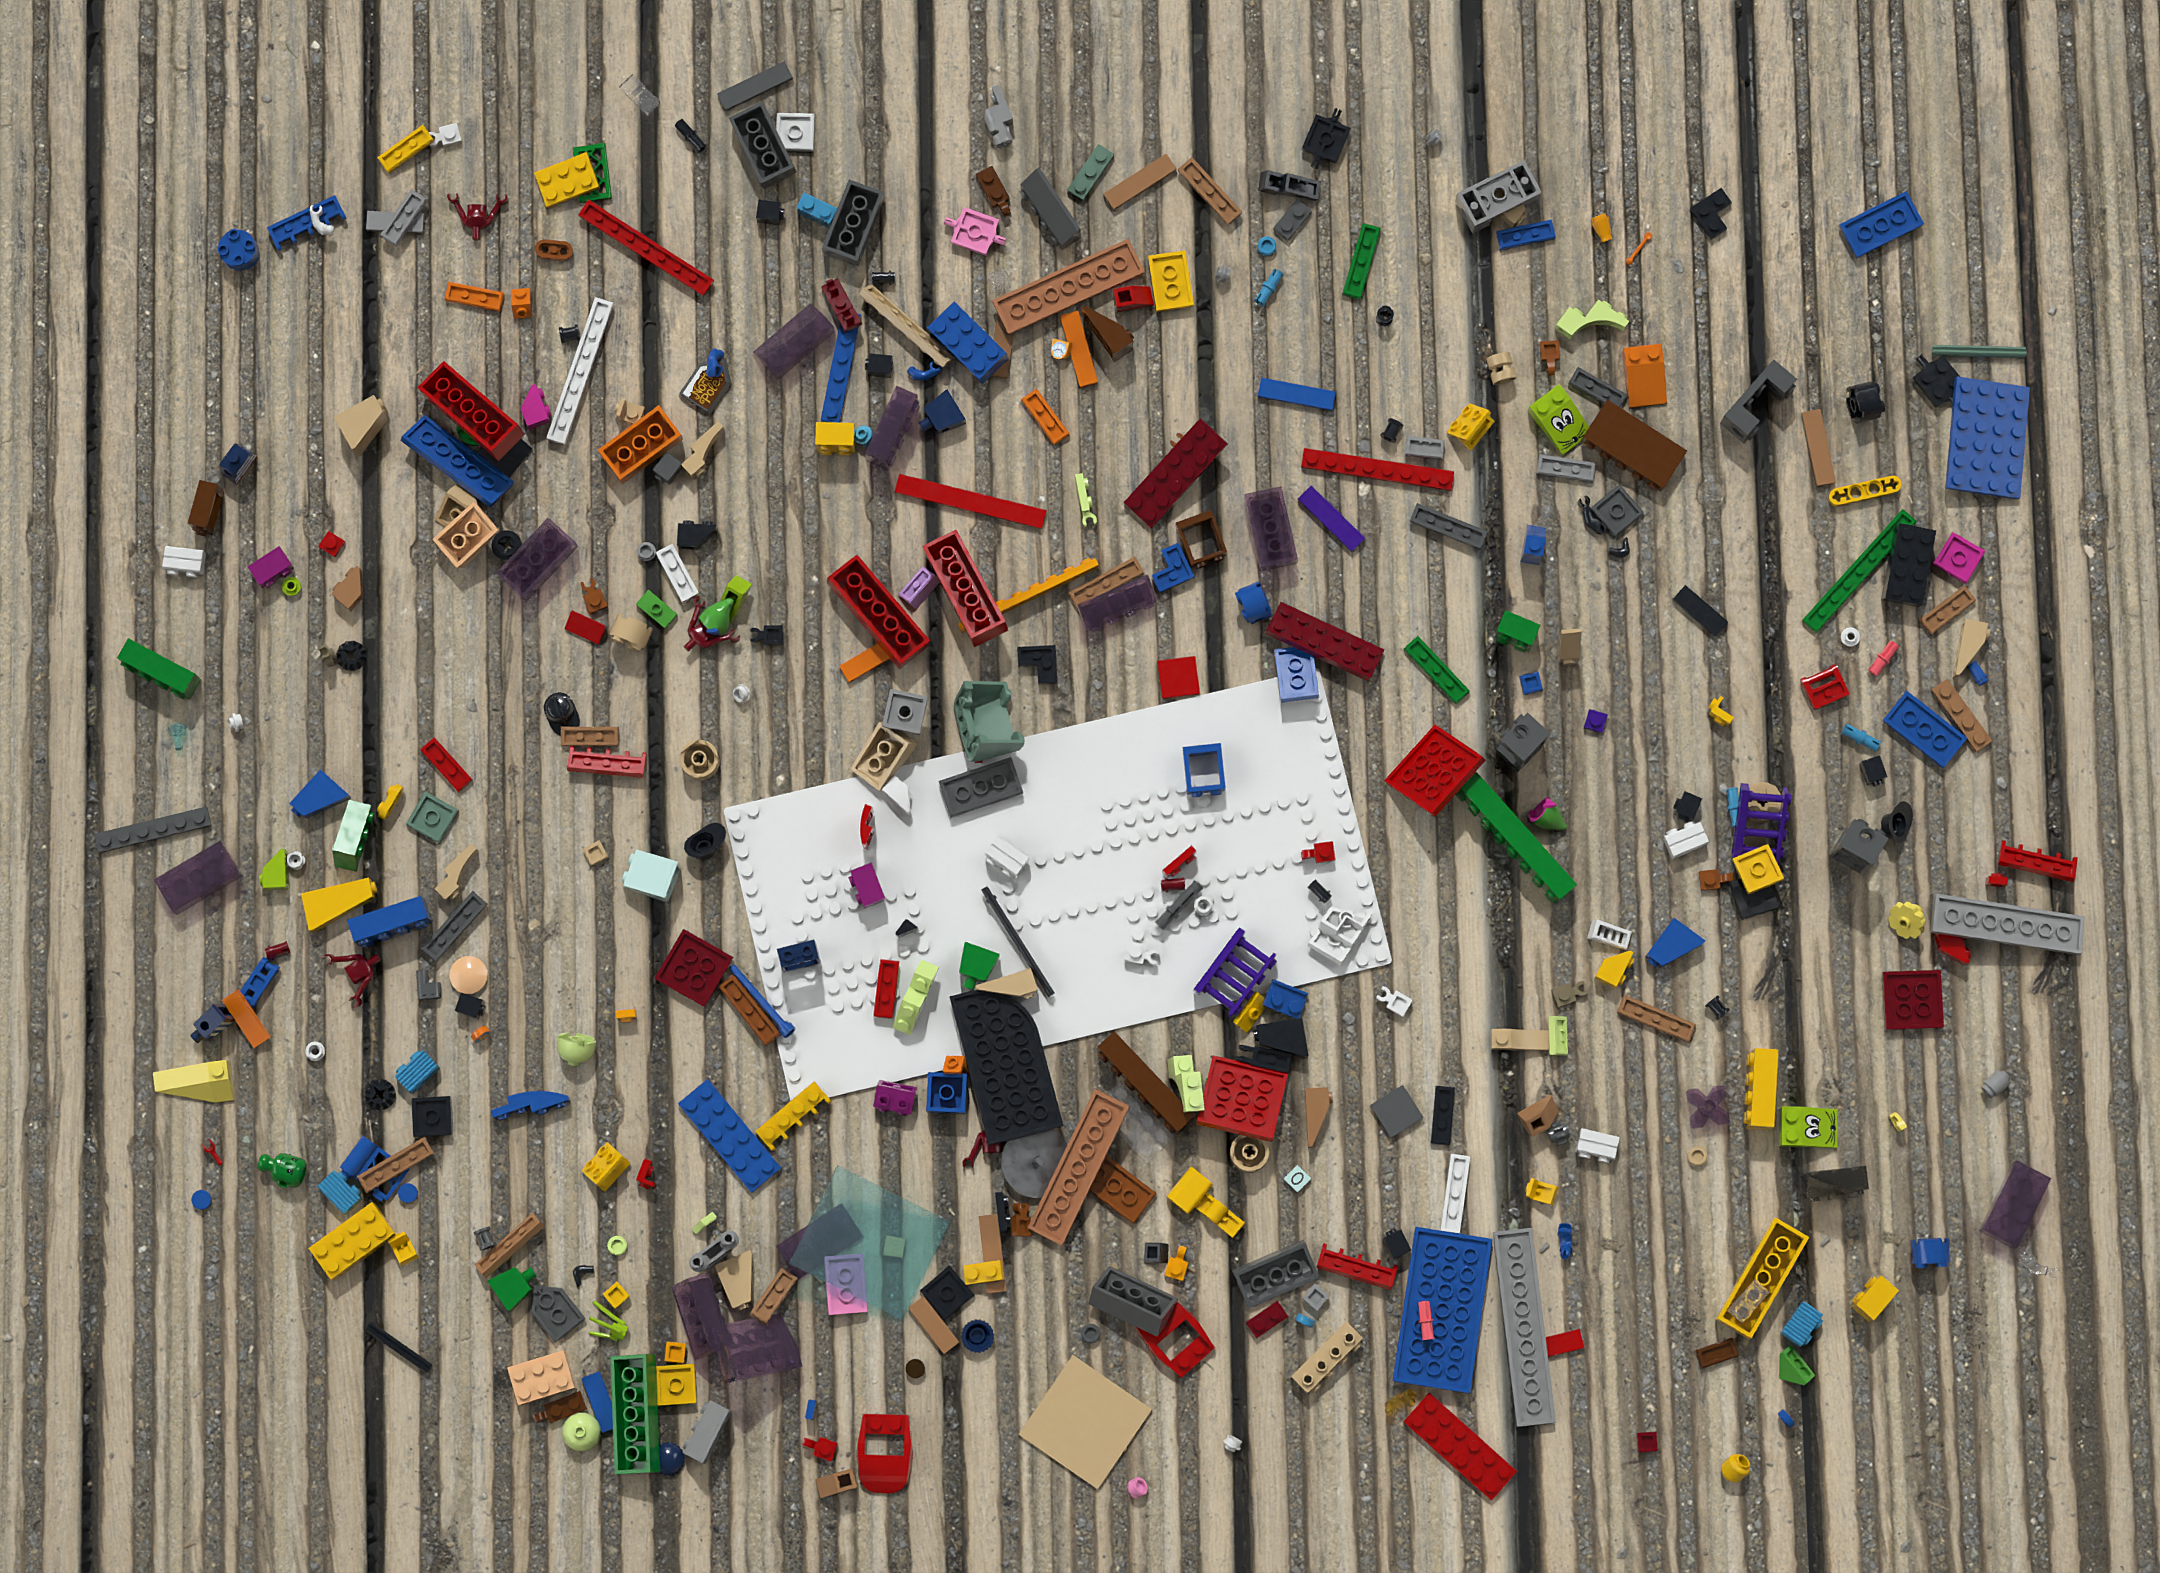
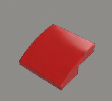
M867 804L864 805L860 822V837L863 849L868 850L874 834L873 827L869 826L874 811L873 807Z

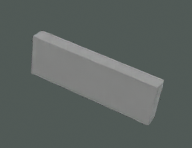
M411 189L380 234V237L397 247L428 200Z
M367 211L366 230L382 232L395 212ZM423 213L418 214L406 233H423L425 217Z
M1539 454L1536 474L1593 483L1596 463Z

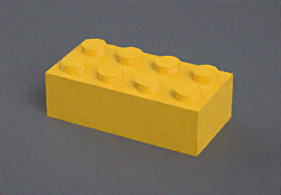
M1755 1048L1747 1055V1066H1750V1071L1746 1074L1745 1081L1746 1085H1749L1744 1099V1104L1748 1105L1743 1117V1123L1747 1124L1746 1129L1771 1130L1774 1128L1779 1050Z
M371 1202L308 1249L328 1277L335 1281L386 1244L397 1233L377 1205Z

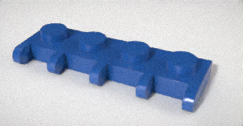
M336 195L314 205V212H318L319 207H322L323 213L319 216V220L328 226L331 225L329 220L341 215L343 221L347 219ZM310 207L267 227L278 251L282 250L280 244L289 239H292L294 244L297 243L295 238L297 235L309 231L311 236L314 235Z

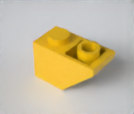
M1627 951L1604 959L1594 979L1613 988H1616L1617 985L1621 986L1626 977L1623 974L1626 967L1630 969L1635 959L1632 957L1634 952Z

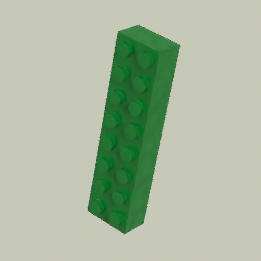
M1475 772L1455 794L1461 802L1465 801L1469 806L1468 810L1470 813L1482 820L1480 823L1487 831H1492L1495 835L1493 836L1495 841L1499 845L1503 844L1508 849L1506 853L1513 860L1517 859L1520 863V869L1525 874L1529 873L1533 877L1532 882L1537 888L1542 887L1546 892L1544 894L1551 903L1555 902L1558 904L1575 889L1577 884L1484 779Z

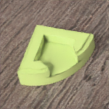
M711 1212L694 1226L693 1232L699 1234L717 1216Z

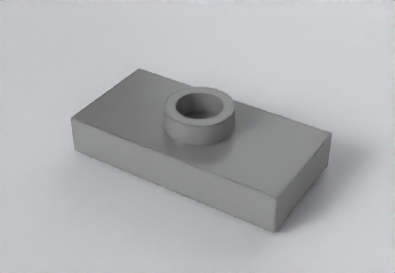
M1407 436L1405 456L1443 460L1445 440Z

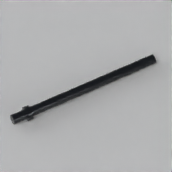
M988 886L981 889L987 899L986 903L990 904L1047 996L1054 995L1055 992L998 904L996 895L992 894Z

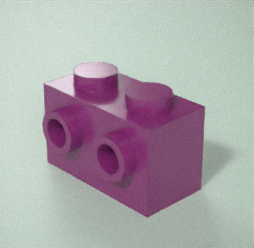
M280 546L247 566L262 589L273 586L276 583L275 580L280 577H287L292 573L291 570L294 569Z
M872 863L850 870L852 876L848 878L852 888L855 886L857 888L858 894L855 896L859 905L863 904L864 909L886 901Z
M879 1080L873 1107L883 1112L891 1110L896 1111L898 1115H911L917 1087Z

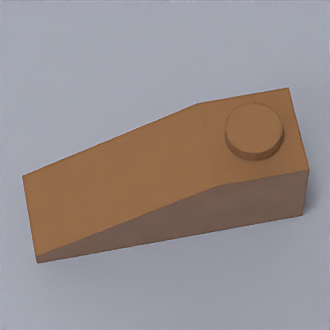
M1328 1087L1305 1088L1304 1090L1308 1148H1312L1329 1109V1104L1333 1103L1332 1092L1328 1091Z

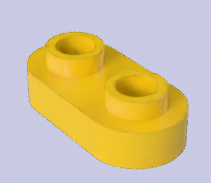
M397 783L389 787L386 793L388 797L377 808V812H379L378 817L386 820L390 816L404 791L403 786Z

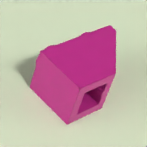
M536 383L531 386L521 407L529 430L550 423L549 416H552L549 406H544L542 399H545L542 388L538 389Z

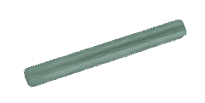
M1932 346L1933 356L2025 358L2027 354L2026 347Z

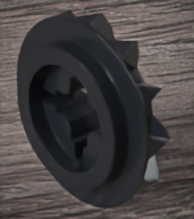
M504 530L494 536L491 544L492 551L499 559L510 561L522 551V541L515 532ZM509 540L510 545L514 548H508L507 551H504V547L501 544H506Z
M354 640L345 641L336 652L338 664L347 671L358 670L366 662L367 653L364 646ZM345 651H347V652L349 651V652H351V653H352L353 651H355L354 655H355V658L358 659V660L356 661L355 659L353 660L352 658H350L349 660H347L348 655H347V653H346Z
M377 1079L370 1082L366 1087L365 1099L367 1104L373 1109L384 1110L394 1103L396 1091L389 1081ZM375 1088L385 1091L383 1094L385 1101L375 1098L377 1095Z

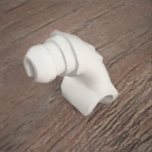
M311 205L310 215L313 226L321 235H332L334 227L332 225L328 226L319 220V216L323 213L322 207H319L318 212H314V205Z

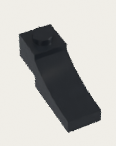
M1266 170L1260 173L1258 191L1272 195H1286L1316 201L1319 198L1321 181L1290 173L1281 174Z

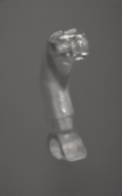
M2022 1252L2020 1254L2022 1263L2034 1274L2050 1275L2051 1278L2058 1280L2053 1275L2054 1271L2058 1270L2062 1273L2059 1268L2054 1267L2050 1269L2048 1266L2040 1265L2030 1252Z

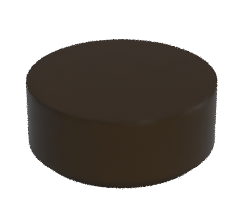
M912 1359L906 1364V1373L911 1378H920L925 1373V1365L919 1359Z

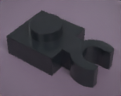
M764 625V631H760L758 628L750 629V632L758 634L756 638H750L751 643H758L760 640H763L764 645H783V625Z

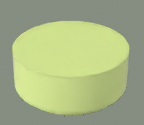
M614 1236L608 1241L607 1247L610 1253L619 1256L626 1252L627 1242L621 1236Z

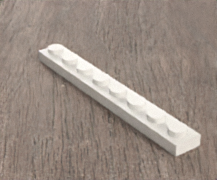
M597 297L594 299L554 414L547 440L563 445L566 444L614 305L613 302Z

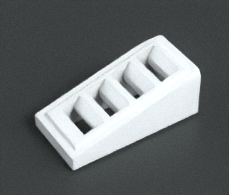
M1593 920L1587 939L1627 950L1632 932L1600 920ZM1608 929L1606 938H1603L1605 930ZM1613 931H1615V932H1616V933H1615V937H1614V940L1612 941L1611 938H1612V935H1613ZM1622 933V934H1624V935H1623V938H1622V942H1621V944H1620V943H1618V941H1619V938H1620V934Z

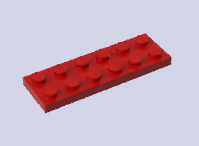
M1428 1393L1403 1421L1491 1501L1517 1472L1516 1469L1431 1393Z

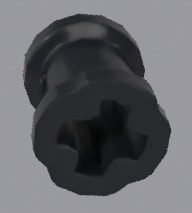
M1382 306L1377 311V323L1380 326H1389L1393 321L1394 311L1389 306ZM1383 313H1387V319H1383Z
M578 324L568 328L559 327L562 344L570 340L577 339V341H580Z
M1389 418L1387 421L1388 425L1385 431L1381 432L1380 436L1389 442L1396 443V436L1404 425L1395 419Z
M1718 995L1705 1005L1716 1016V1020H1719L1730 1011L1719 1000L1720 997Z

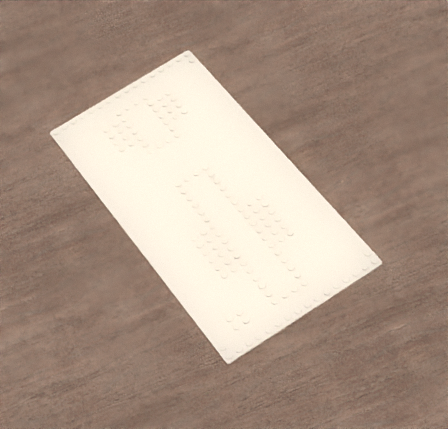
M1315 668L1319 698L1281 703L1278 677L1027 736L1024 737V746L1019 751L983 760V763L969 762L966 752L963 751L901 766L895 773V776L908 786L912 794V799H910V815L898 806L883 790H877L860 776L725 808V820L767 1002L784 1021L791 1022L796 1028L789 1037L784 1038L780 1035L776 1038L790 1101L813 1081L830 1098L876 1087L879 1080L897 1082L926 1075L928 1072L943 1071L946 1056H965L949 996L972 991L963 987L966 976L959 974L964 943L968 942L1000 954V958L986 982L1030 968L991 905L986 903L987 899L981 891L986 886H988L993 895H996L998 904L1055 992L1054 995L1048 997L1033 973L1038 989L1035 997L1029 999L1012 997L1023 1005L1034 1019L1043 1047L1222 1004L1207 992H1202L1198 995L1193 989L1239 927L1245 931V940L1269 958L1273 952L1277 954L1275 957L1277 960L1276 964L1271 970L1267 968L1263 974L1266 977L1260 985L1256 984L1252 989L1261 995L1267 993L1272 979L1295 987L1390 964L1392 959L1320 670ZM1221 743L1226 790L1221 795L1211 796L1210 793H1203L1202 797L1195 798L1187 795L1182 748ZM1217 754L1189 757L1192 787L1220 784ZM1009 757L1012 758L1023 794L950 818L938 781ZM865 804L872 806L874 811L869 826L873 827L874 834L868 850L863 849L860 837V822ZM997 836H1000L1030 859L1017 878L1014 876L1011 878L1007 877L1001 872L1003 869L1000 866L996 865L994 867L986 861L985 852ZM1333 841L1335 861L1316 863L1315 858L1302 860V850L1314 849V843ZM1192 845L1197 851L1194 855L1196 858L1188 865L1186 863L1180 867L1181 871L1175 877L1170 875L1167 878L1162 873V870ZM872 863L886 901L864 909L863 904H858L855 896L858 894L856 886L852 888L848 877L852 876L850 870ZM1184 877L1185 890L1194 880L1203 887V890L1178 914L1179 917L1177 919L1174 918L1165 930H1162L1155 921L1166 911L1165 908L1171 906L1185 890H1171L1166 893L1161 890V880H1164V878L1175 879ZM1315 879L1327 891H1331L1332 897L1325 904L1319 902V898L1307 888ZM1201 896L1209 897L1213 902L1212 912L1205 916L1199 915L1194 909L1196 899ZM1201 903L1200 908L1203 910L1206 909L1207 904ZM1330 907L1339 908L1340 910H1353L1355 913L1365 914L1370 912L1372 914L1371 918L1341 966L1308 947V943L1319 928L1320 921ZM905 919H908L919 928L917 931L897 938L895 935ZM814 939L818 947L821 964L784 973L780 965L777 949ZM1132 941L1147 945L1146 951L1158 950L1160 952L1159 955H1151V959L1157 961V965H1152L1145 959L1143 965L1125 961L1128 942ZM1236 945L1232 951L1235 953L1234 956L1257 973L1265 964L1241 946L1238 947ZM880 959L900 962L893 1019L873 1017ZM922 959L938 966L939 969L920 1010L911 1035L894 1029L893 1025L902 999ZM1225 961L1222 964V971L1245 988L1253 981V978L1231 962L1227 963ZM1213 977L1209 982L1212 984L1211 987L1231 1001H1237L1242 996L1241 993L1219 977ZM977 981L976 985L982 984L983 982ZM772 1019L773 1025L776 1027V1029H777L778 1031H780V1030L778 1029L779 1026H778V1025L776 1024V1022Z

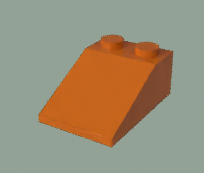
M1662 343L1624 348L1622 359L1629 408L1667 404Z

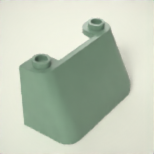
M964 681L954 700V713L969 762H978L1016 752L1024 746V736L1020 732L1013 733L1006 708L1008 701L1011 700V690L1008 689L1007 682Z

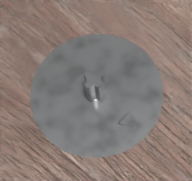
M1052 1129L1007 1141L1002 1153V1170L1010 1186L1024 1196L1042 1198L1068 1145L1066 1140Z

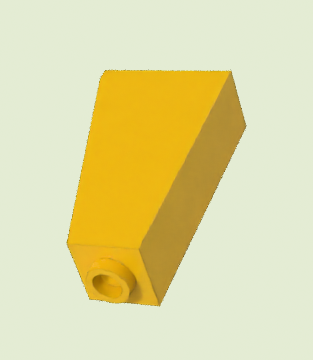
M364 878L301 893L309 931L311 933L317 932L374 900V893H377L375 882H372L370 878Z

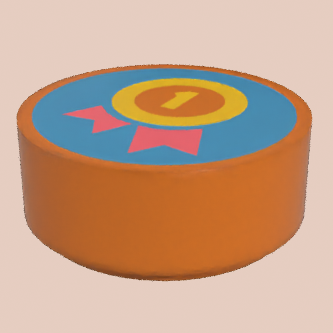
M481 1026L472 1033L471 1038L475 1043H479L491 1031L487 1026Z

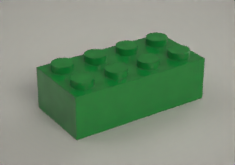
M129 638L117 656V659L121 662L120 665L131 673L137 671L136 674L148 682L154 680L153 683L165 691L168 688L171 689L170 692L182 700L185 697L191 699L201 681L190 670Z

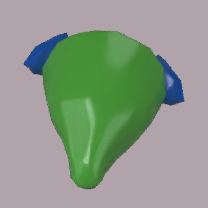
M732 598L719 601L701 613L699 619L707 628V633L718 635L727 632L730 622L729 614L734 603Z

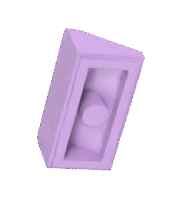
M922 567L898 595L914 609H917L940 582L932 572Z

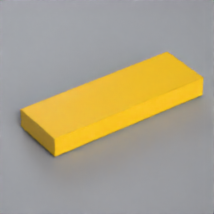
M421 125L377 158L390 174L435 140L426 127Z

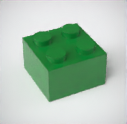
M1505 610L1494 638L1500 644L1515 646L1514 649L1519 652H1529L1541 625Z

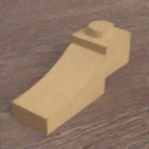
M719 421L690 446L693 454L681 464L683 470L692 479L695 477L699 478L705 473L707 454L716 439L725 431Z
M472 843L444 869L448 876L435 888L447 902L455 900L460 895L459 891L461 888L459 884L463 872L472 858L479 852Z
M1491 1029V1050H1549V1030Z

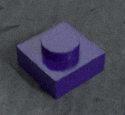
M1589 709L1584 729L1602 734L1608 714Z

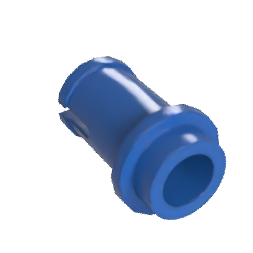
M1977 661L1967 666V669L1975 679V684L1981 686L1989 681L1987 678L1988 674L1985 675Z

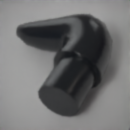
M1627 537L1623 540L1622 548H1609V555L1622 558L1630 553Z
M579 1265L573 1269V1276L577 1287L581 1285V1275L594 1273V1266Z

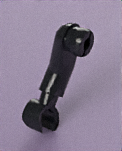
M1587 495L1584 496L1586 505L1582 503L1580 498L1578 505L1583 508L1582 514L1585 525L1598 535L1605 533L1607 530L1606 525L1593 517L1592 510L1589 508L1590 498Z

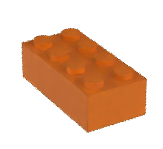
M658 405L598 449V452L618 480L624 484L681 442L683 437Z

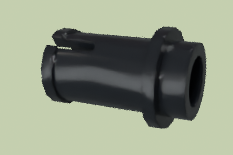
M891 270L889 272H872V284L889 283V285H892L896 281L895 272H891Z
M1316 879L1307 887L1319 898V902L1325 904L1332 897L1331 891H1327Z

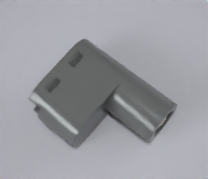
M417 970L418 1000L440 999L441 982L428 983V970Z

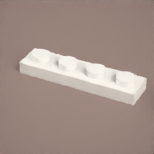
M1451 1154L1440 1231L1460 1234L1470 1156Z

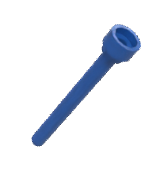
M731 965L730 971L779 1026V1033L784 1038L789 1037L796 1030L791 1022L784 1021L736 965Z

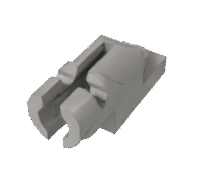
M996 85L992 87V94H990L995 106L985 110L984 120L990 135H995L993 141L998 149L1013 142L1010 127L1008 126L1013 124V117L1000 86Z

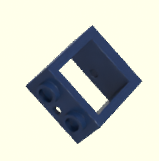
M814 939L777 949L780 965L784 973L821 964L818 947Z

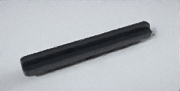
M373 1322L366 1326L365 1330L422 1371L426 1373L430 1371L432 1364Z

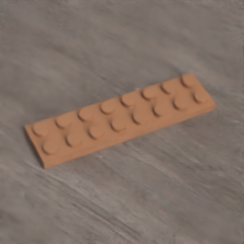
M1128 238L992 300V303L1007 334L1011 335L1145 274V271Z
M1094 1089L1028 1229L1060 1245L1064 1244L1130 1105L1098 1089Z

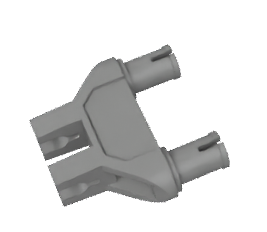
M731 1230L721 1234V1237L690 1258V1268L695 1272H703L712 1267L738 1246V1235Z

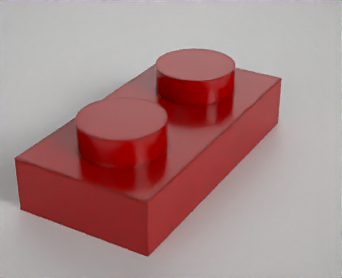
M1191 845L1166 866L1162 873L1167 878L1170 875L1175 877L1181 871L1180 867L1186 863L1188 865L1196 858L1194 856L1197 852L1195 848Z

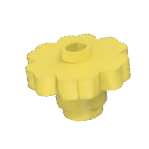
M1898 902L1889 910L1891 914L1888 917L1890 927L1896 929L1899 936L1908 939L1910 936L1917 938L1924 932L1925 928L1923 925L1926 923L1923 910L1919 905L1911 904L1910 902H1905L1904 904Z

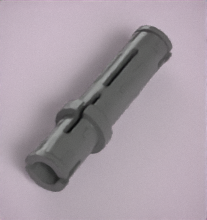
M1194 880L1171 906L1165 908L1166 911L1155 923L1162 930H1165L1174 918L1177 919L1179 917L1178 914L1203 890V887Z

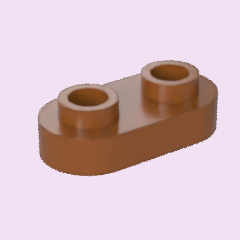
M543 239L538 241L535 246L537 256L544 260L568 261L573 256V248L566 241ZM548 248L549 250L547 253H543L542 249ZM562 250H567V254H561Z

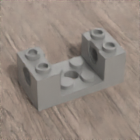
M1525 160L1457 193L1455 202L1473 234L1489 226L1491 219L1522 204L1526 208L1540 201L1542 192ZM1500 189L1504 192L1505 196L1503 198H1496L1494 192Z

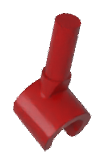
M208 1139L211 1146L205 1148L202 1143V1148L213 1156L218 1165H221L223 1162L215 1151V1144L211 1139Z

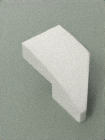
M894 775L882 787V790L910 815V799H912V794L908 786Z

